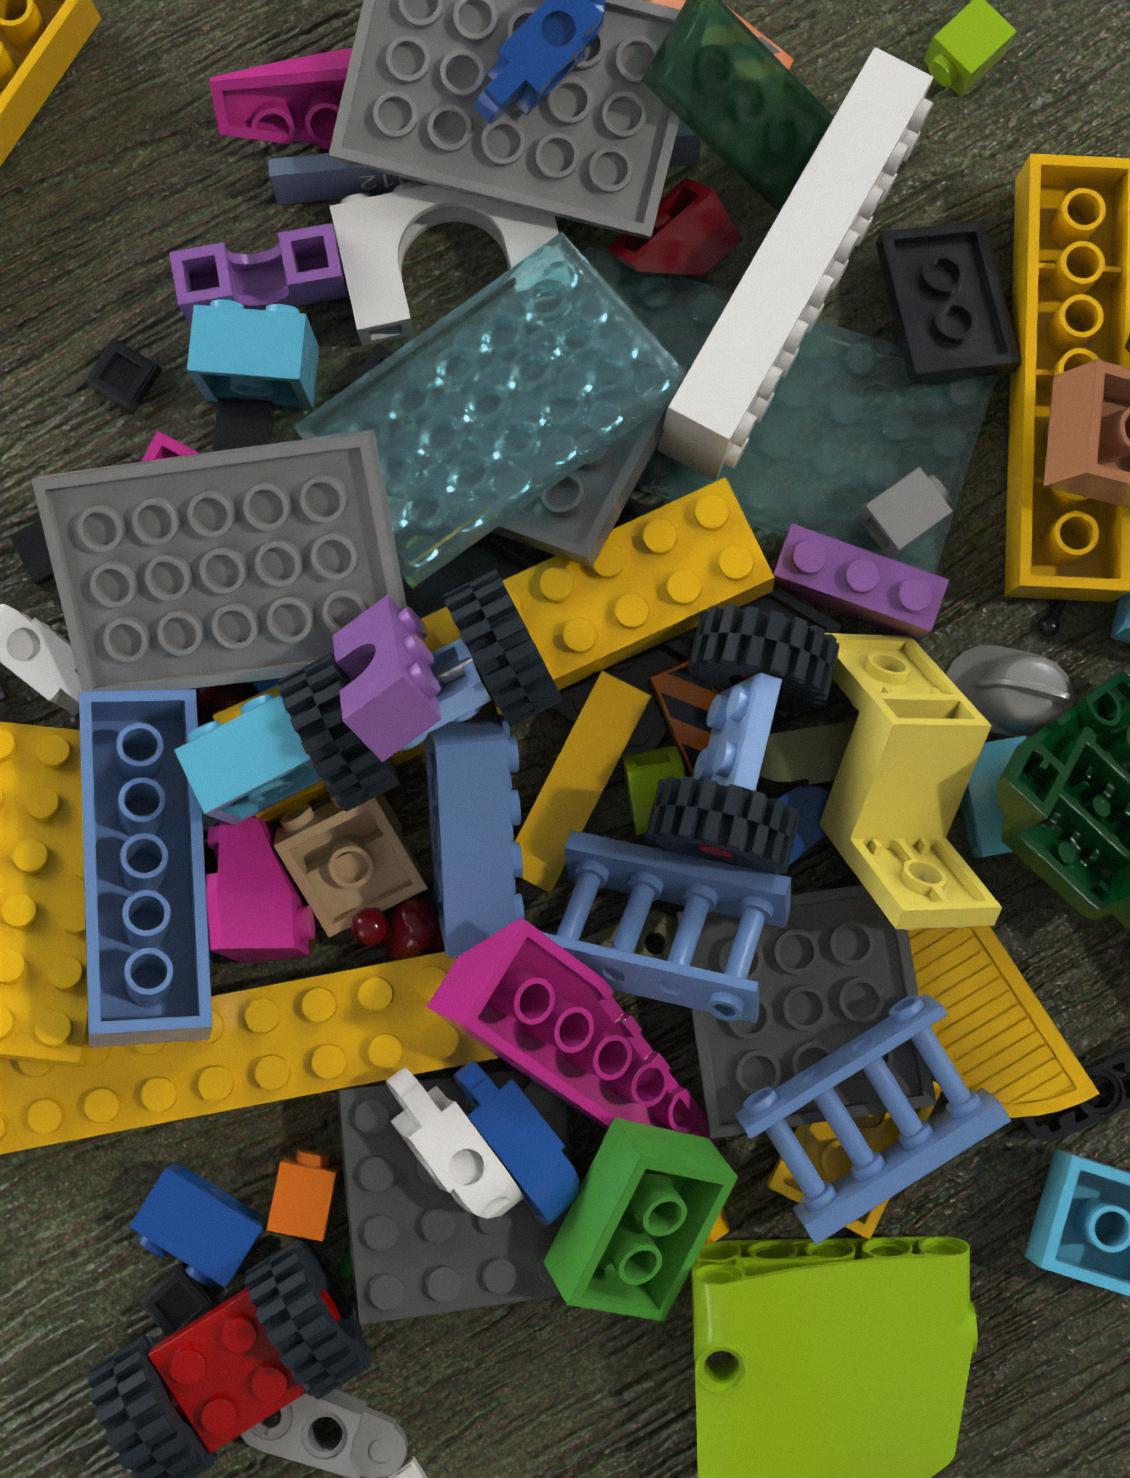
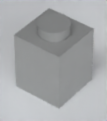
M919 466L866 504L857 518L888 558L893 559L942 524L953 510L948 505L950 496L943 484L933 475L927 477Z

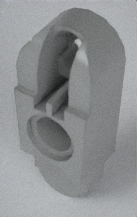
M337 1389L319 1400L306 1393L280 1409L281 1420L267 1417L240 1434L247 1444L259 1451L348 1478H360V1476L378 1478L392 1475L402 1466L408 1448L406 1433L396 1423V1418L366 1406L368 1402ZM321 1417L333 1418L341 1426L342 1436L335 1440L321 1438L315 1431L314 1421Z

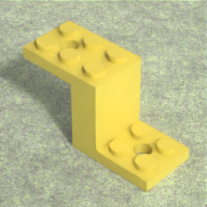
M825 633L833 635L837 639L836 643H839L840 646L832 679L850 699L852 705L859 710V715L821 816L820 827L895 929L915 930L918 928L994 926L1002 906L946 838L992 725L911 636Z

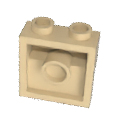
M330 794L329 797L332 802L314 811L309 804L301 805L289 811L280 820L282 827L276 831L273 846L328 937L350 928L353 916L360 909L374 907L384 911L428 889V879L403 838L402 825L384 794L348 812L344 811L343 807L337 804L334 795L331 796Z

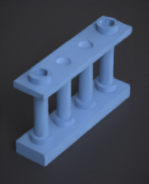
M571 830L564 849L569 881L576 882L557 934L542 933L605 979L612 990L710 1012L713 1016L725 1021L744 1020L757 1023L759 1016V982L748 980L747 976L763 925L786 927L791 909V877ZM601 888L630 894L611 948L579 941L596 893ZM655 900L685 906L667 961L634 953L651 903ZM710 912L741 918L723 974L690 966L707 913Z
M924 994L921 997L919 995H912L897 1002L889 1010L890 1016L777 1088L765 1087L756 1091L744 1101V1109L734 1114L750 1139L766 1131L804 1193L801 1199L802 1202L792 1209L815 1245L1011 1121L1001 1102L984 1088H980L977 1091L968 1090L931 1028L932 1024L948 1014L943 1005L928 994ZM910 1038L949 1101L946 1105L947 1110L928 1122L920 1121L882 1058L883 1055ZM861 1069H863L901 1132L898 1136L899 1141L880 1153L870 1149L833 1088ZM812 1100L817 1104L852 1162L850 1172L832 1183L823 1182L785 1120V1117Z

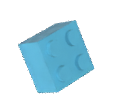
M225 299L213 300L210 306L194 304L187 371L206 401L217 402L218 397L272 401L274 407L313 410L319 345L306 314L299 313L297 308L284 304H270L266 306V310L244 309V305Z
M272 694L259 696L240 708L241 716L223 725L219 721H214L196 728L187 735L189 742L174 750L205 815L236 825L323 780L317 774L313 767V761L309 754H306L301 744L302 741L299 734L292 726L291 717L284 707L281 695L276 698Z
M1055 1148L1024 1257L1042 1269L1130 1296V1172Z

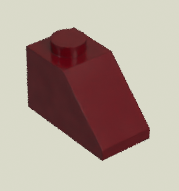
M686 177L660 200L650 240L622 234L606 249L611 257L639 272L703 276L710 269L719 266L727 258L728 253L743 239L715 191Z

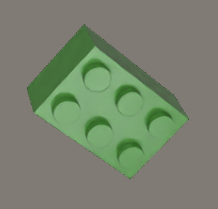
M614 1117L579 1188V1192L543 1262L567 1305L665 1321L738 1178L709 1138Z

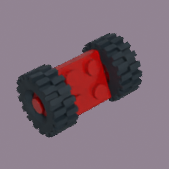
M297 1239L247 1270L245 1280L248 1288L158 1344L154 1337L143 1335L90 1369L91 1374L88 1375V1384L93 1389L89 1391L91 1402L98 1407V1411L95 1412L99 1424L104 1425L108 1433L105 1435L109 1446L116 1448L119 1453L118 1461L124 1470L127 1468L131 1470L132 1478H195L215 1465L214 1462L217 1461L218 1457L215 1450L302 1395L307 1393L309 1396H314L315 1399L319 1400L371 1367L372 1360L368 1354L370 1350L367 1342L362 1338L364 1333L353 1317L354 1312L350 1304L346 1303L341 1294L342 1290L338 1283L334 1282L331 1278L329 1269L324 1263H320L318 1255L313 1249H309L306 1242Z

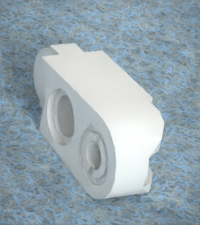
M0 604V662L47 700L59 705L75 717L79 713V692H82L71 643L36 618L32 620L6 604Z
M403 1067L386 1080L388 1088L404 1110L390 1122L439 1189L450 1193L453 1199L466 1211L486 1219L497 1216L501 1217L524 1198L513 1178L456 1101L449 1100L437 1086L426 1092L406 1067Z

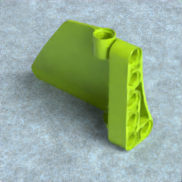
M948 1236L871 1237L870 1240L867 1238H826L817 1245H815L812 1239L723 1240L703 1245L691 1268L698 1478H932L951 1463L956 1452L972 1353H976L978 1344L975 1307L972 1300H970V1245L966 1241ZM718 1351L729 1352L733 1355L731 1359L721 1363L708 1359L709 1355Z

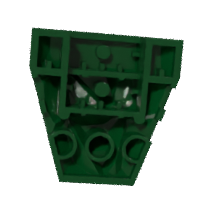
M1122 670L1083 697L1063 714L1053 719L1033 736L1020 743L1013 752L996 785L999 810L1005 814L1001 831L1002 842L1083 917L1097 920L1112 913L1126 928L1130 929V677Z

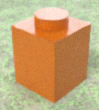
M297 1149L296 1157H285L279 1165L266 1231L323 1241L329 1234L342 1166L329 1164L331 1155L314 1150Z

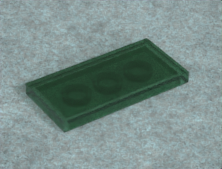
M686 0L641 79L642 83L778 213L783 208L834 119V116L721 0Z

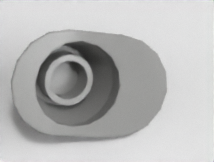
M979 645L963 651L951 662L946 673L947 677L992 725L989 732L1011 737L1026 735L1029 738L1053 719L1071 708L1074 703L1072 685L1068 675L1056 662L1042 655L998 645Z

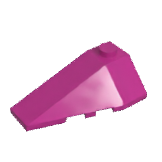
M255 815L236 825L219 820V823L208 827V845L211 850H214L218 863V873L206 874L210 950L244 965L310 956L308 940L315 938L316 931L312 908L305 906V900L300 889L273 846L276 833L272 824L256 818Z

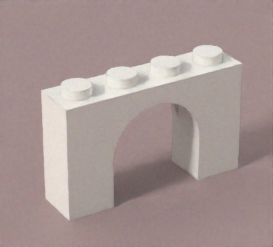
M407 182L394 188L391 193L372 196L368 193L352 194L343 198L340 204L330 206L355 323L362 346L414 335L402 281L404 257L412 242L422 232L445 222H465L478 226L498 242L507 261L518 312L570 301L571 283L555 216L430 184L424 185L422 182Z

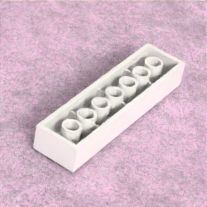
M874 47L668 406L663 425L664 432L659 441L658 451L715 481L725 464L735 468L750 438L748 436L755 422L760 423L775 395L774 390L780 378H785L799 353L801 341L806 332L810 334L825 304L823 302L830 289L834 290L849 263L848 258L854 246L858 247L874 218L872 215L879 203L882 204L886 199L898 175L896 173L902 161H907L921 134L920 129L933 106V102L925 99L934 78L933 76Z

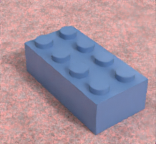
M491 694L490 698L492 701L482 705L481 709L473 717L459 723L449 722L429 732L425 738L433 896L447 958L458 957L519 918L525 920L521 894H516L515 878L522 877L523 875L522 854L519 842L514 843L513 826L521 824V808L518 791L512 790L510 772L519 771L518 745L516 737H510L509 724L506 722L503 714H498Z

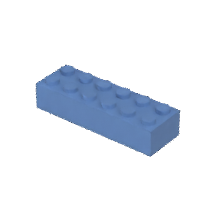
M196 689L79 692L89 1048L209 1040L212 1030L202 808L174 751L188 743L187 735L198 728Z

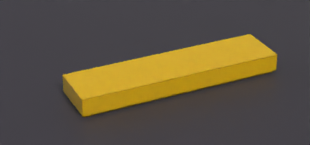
M603 670L601 671L514 842H519L521 848L523 875L520 878L549 893L553 891L566 865L564 847L571 830L583 832L652 695Z

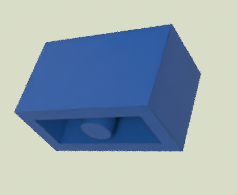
M176 1161L165 1168L129 1228L140 1234L138 1242L150 1252L161 1257H167L170 1253L188 1264L186 1272L196 1281L211 1288H214L217 1283L226 1288L236 1278L267 1227L268 1218Z

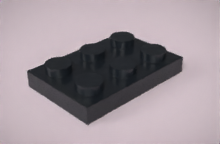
M984 221L880 231L876 247L910 384L1015 373L1021 363V358Z

